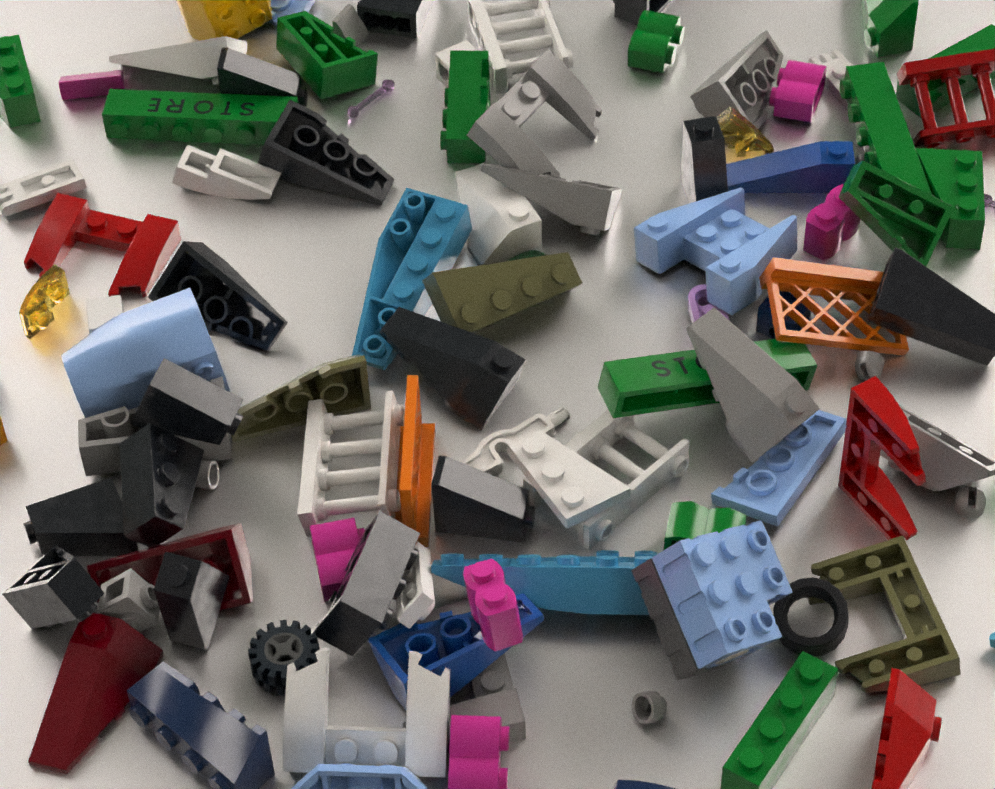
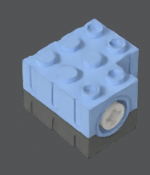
M762 520L752 522L747 526L740 525L728 528L720 533L716 531L700 535L692 540L690 538L680 540L631 570L636 583L639 584L642 591L641 595L650 617L654 620L657 627V633L665 653L670 658L677 681L733 664L782 638L769 605L793 593Z

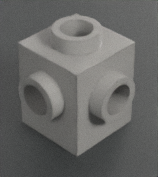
M131 568L101 584V589L105 594L99 598L98 614L120 618L138 632L148 630L158 623L160 609L154 593V585L146 582Z

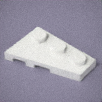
M541 430L508 444V455L566 529L631 498V488Z

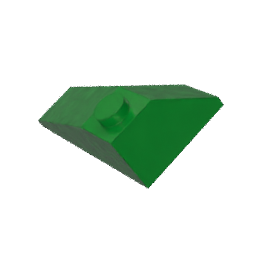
M861 0L864 41L867 47H871L877 58L912 50L918 0Z

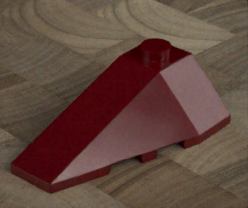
M92 613L88 618L79 622L66 649L28 760L29 765L68 774L98 742V735L113 719L117 721L125 713L124 707L129 703L127 690L160 664L164 655L163 649L120 618Z

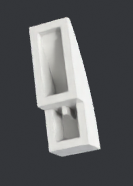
M187 145L176 166L172 183L212 196L247 200L270 199L281 172L221 148L217 156Z

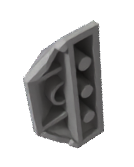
M899 405L905 413L919 445L922 469L926 477V483L922 484L923 487L932 491H942L995 475V460ZM881 449L880 456L889 460V466L897 471L903 472L895 464V462Z

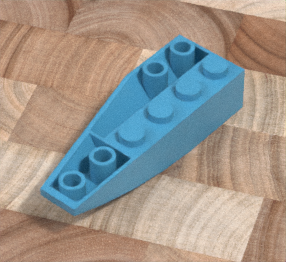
M406 188L378 239L352 356L364 355L368 366L385 370L398 353L381 336L380 330L398 307L424 316L426 315L433 303L422 280L433 272L452 270L472 231L468 205Z
M599 550L596 551V556L560 555L557 557H541L540 555L528 554L519 555L518 558H502V555L482 554L479 555V559H464L463 554L449 553L441 554V560H434L431 565V573L466 587L463 576L464 567L479 561L493 559L502 567L506 585L514 591L515 595L524 593L538 608L582 614L650 615L642 598V591L639 584L636 583L631 570L657 555V552L635 551L634 557H619V551Z

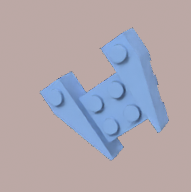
M737 188L658 213L634 227L636 261L658 274H661L682 260H686L706 271L707 302L733 315L760 297L762 289L759 277L773 257L791 259L796 253L797 216L791 215L772 228H768L745 216L744 189Z

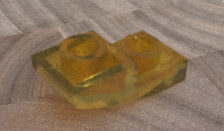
M55 264L32 286L21 305L19 315L25 336L29 339L55 320L52 308L70 294L65 271Z

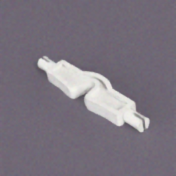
M564 406L559 407V409L546 417L539 412L513 429L500 430L487 436L480 442L476 452L460 462L496 476L502 473L504 469V461L498 453H508V444L538 430L553 438L555 436V427L569 420L570 414L567 409H564Z

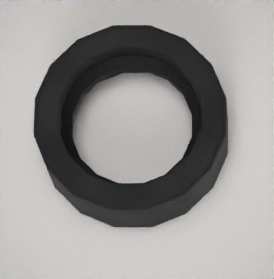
M815 577L802 578L790 583L793 593L775 602L773 608V615L782 635V638H780L782 645L799 655L804 651L812 656H823L835 650L845 638L849 621L847 601L841 591L830 582ZM809 597L826 601L834 611L832 628L820 637L808 638L796 634L791 629L787 617L789 609L794 602Z

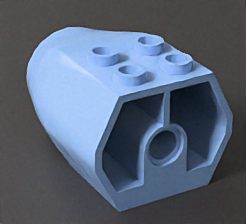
M191 288L121 313L98 327L61 355L71 386L85 418L123 406L128 410L139 407L150 382L164 358L209 382L212 379L223 376L225 390L230 392L216 350Z

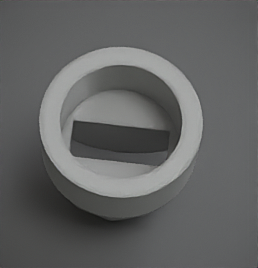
M874 351L859 352L855 361L857 376L864 381L874 376L879 378L883 372L885 359L881 354Z
M202 460L195 487L214 490L219 482L218 463L215 460Z
M963 487L956 495L954 504L956 512L967 519L980 517L985 510V494L978 487ZM968 498L974 499L975 505H968Z
M656 691L639 692L632 699V713L641 724L655 723L662 719L667 712V702Z

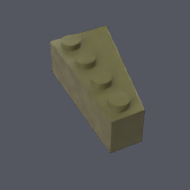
M569 252L433 272L422 280L440 321L471 333L479 332L565 294L583 284Z

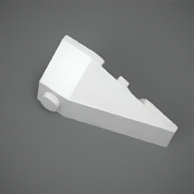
M224 36L109 56L110 63L211 80L213 85H219L217 65L221 49L230 48L246 54L247 41Z
M485 162L456 172L460 203L468 205L472 231L466 241L467 249L478 266L509 261L542 249V219L527 198L482 172L481 167L482 164H486Z

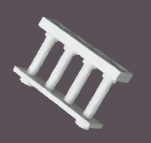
M467 0L468 17L481 51H489L490 79L496 94L508 92V78H512L513 74L527 72L530 66L539 58L510 62L509 59L504 60L507 54L549 47L551 52L568 68L573 67L571 50L565 49L550 11V0H511L494 4L483 2V0ZM535 9L537 14L535 17L496 23L495 20L490 21L491 16ZM542 28L544 32L543 36L503 42L502 40H497L498 35Z
M393 390L386 391L385 408L379 411L334 416L333 413L327 412L323 399L308 401L297 511L307 537H311V525L323 523V520H327L330 515L380 510L395 519V512L400 511L401 502L397 489L400 426H404L405 409L403 404L397 403ZM383 425L382 438L333 444L330 442V435L335 434L336 430ZM381 453L380 466L328 471V462H332L333 458ZM379 481L378 495L329 501L325 499V491H329L332 486Z
M606 410L564 445L591 463L595 459L602 458L633 480L628 485L631 488V498L581 522L583 523V547L590 550L599 541L607 540L620 523L674 477H680L689 466L688 440L683 438L669 450L635 427L634 415L612 418L609 410ZM627 438L656 458L657 461L644 471L611 446L619 439ZM526 477L523 478V488L529 490V504L537 509L545 501Z

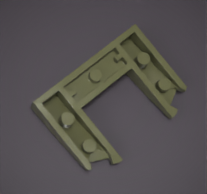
M903 535L811 565L812 574L820 576L819 579L826 580L837 587L845 600L884 592L904 636L903 640L835 661V667L838 668L840 674L844 675L849 672L862 682L861 690L864 693L888 691L892 668L900 669L918 685L929 684L961 675L960 657ZM815 597L807 598L809 605L827 603Z

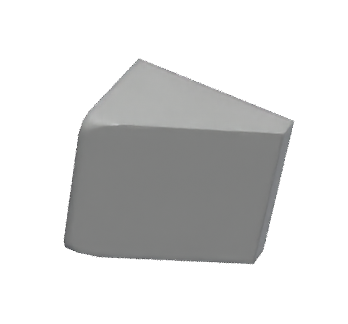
M351 4L346 5L332 21L334 33L343 39L349 36L356 40L357 47L368 37L366 26Z

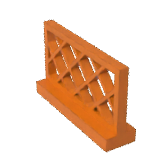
M773 257L760 275L761 289L768 290L776 341L859 351H874L905 356L909 351L905 335L886 329L894 336L896 343L888 342L878 333L883 327L877 326L873 329L859 317L864 311L870 314L883 272ZM779 291L790 292L797 300L790 304L780 295ZM809 295L822 296L829 304L823 309ZM840 299L853 300L861 308L855 313ZM800 303L816 315L811 321L795 309ZM832 307L848 319L843 325L828 313ZM788 315L803 329L800 331L787 330L784 318ZM820 319L835 333L833 335L823 334L814 324ZM852 323L867 337L865 339L856 338L846 328Z
M407 375L404 426H400L397 489L400 495L401 508L400 511L395 512V519L419 532L420 535L417 542L425 547H429L432 506L431 484L434 471L436 436L435 423H422L418 375Z

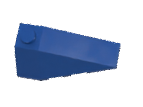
M819 141L726 164L728 191L743 188L744 193H829L833 188L845 184L852 167L855 165L853 141Z
M522 593L515 596L523 637H525L544 621V616L530 599ZM452 610L439 613L440 619L421 624L416 622L410 629L399 623L368 639L369 645L393 695L405 710L407 709L410 651H417L422 654L418 665L439 676L442 675L445 667L450 669V697H452L511 647L499 651L491 650L485 644L480 624L474 620L471 612L453 616Z

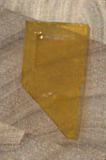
M731 106L716 117L724 136L725 146L730 149L735 148L737 157H744L750 151L763 150L765 155L774 152L773 144L749 120Z

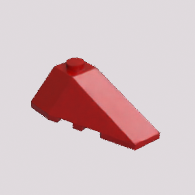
M891 669L872 789H908L927 757L930 741L938 742L942 718L934 716L936 699L900 669Z

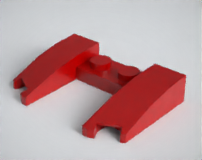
M57 193L34 235L24 259V266L27 270L34 263L43 269L39 274L40 281L49 285L77 241L126 252L108 295L109 297L120 295L123 288L140 286L142 297H147L181 241L179 224L177 220L147 214L142 222L90 210L88 200Z
M874 376L852 387L850 391L838 487L888 540L902 535L905 540L914 537L918 530L901 496L883 470L878 466L880 451L882 449L917 486L926 483L925 472L922 469L919 445L905 413L889 390L877 376Z

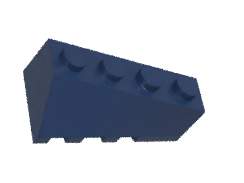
M164 661L127 690L131 705L129 713L133 720L140 727L148 726L153 730L157 740L165 749L177 751L190 771L194 774L201 772L208 778L212 789H259L275 775L267 730L258 724L250 729L244 723L246 721L245 716L234 708L229 713H226L218 697L209 691L201 696L194 681Z

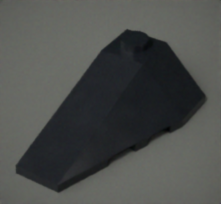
M183 241L148 296L149 299L155 301L191 288L207 330L225 334L232 339L266 351L271 349L288 323L228 262L203 242Z
M398 307L380 330L381 336L406 363H412L423 375L422 380L429 388L434 387L445 399L444 404L452 413L480 430H483L516 385L526 361L523 357L494 340Z

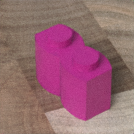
M789 60L785 68H780L777 78L778 88H772L769 99V106H774L773 116L812 122L825 88L827 66Z
M844 184L833 188L827 194L825 203L814 207L806 218L803 251L823 261L833 257L839 251L842 241L854 236L860 227L861 219L838 197Z
M355 518L310 526L314 556L324 602L329 601L334 591L338 592L346 574L344 570L365 531L364 528L357 529Z
M493 559L479 561L464 567L463 576L470 611L474 620L480 624L485 644L491 650L499 651L522 643L523 632L514 591L506 585L502 567Z
M451 715L448 789L508 788V768H501V751H509L510 728L502 726L501 717Z

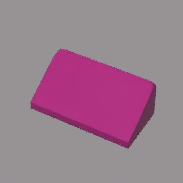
M123 70L61 76L59 79L62 100L107 96L110 89H124Z

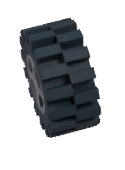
M280 620V627L276 628L273 622L266 624L268 632L260 628L256 632L257 639L252 638L250 641L251 649H248L253 678L255 677L256 684L259 687L264 685L265 691L270 694L276 688L277 696H284L288 664L293 662L296 671L318 662L315 653L320 650L315 632L311 634V628L306 624L301 629L300 622L293 620L291 626H287V620Z

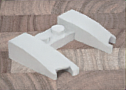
M329 648L316 651L315 654L318 662L296 671L293 662L288 664L284 706L282 772L309 773L318 764L351 763L368 766L388 764L406 767L415 776L446 777L449 765V668L445 667L442 675L439 676L418 665L422 654L417 651H410L406 728L328 726Z

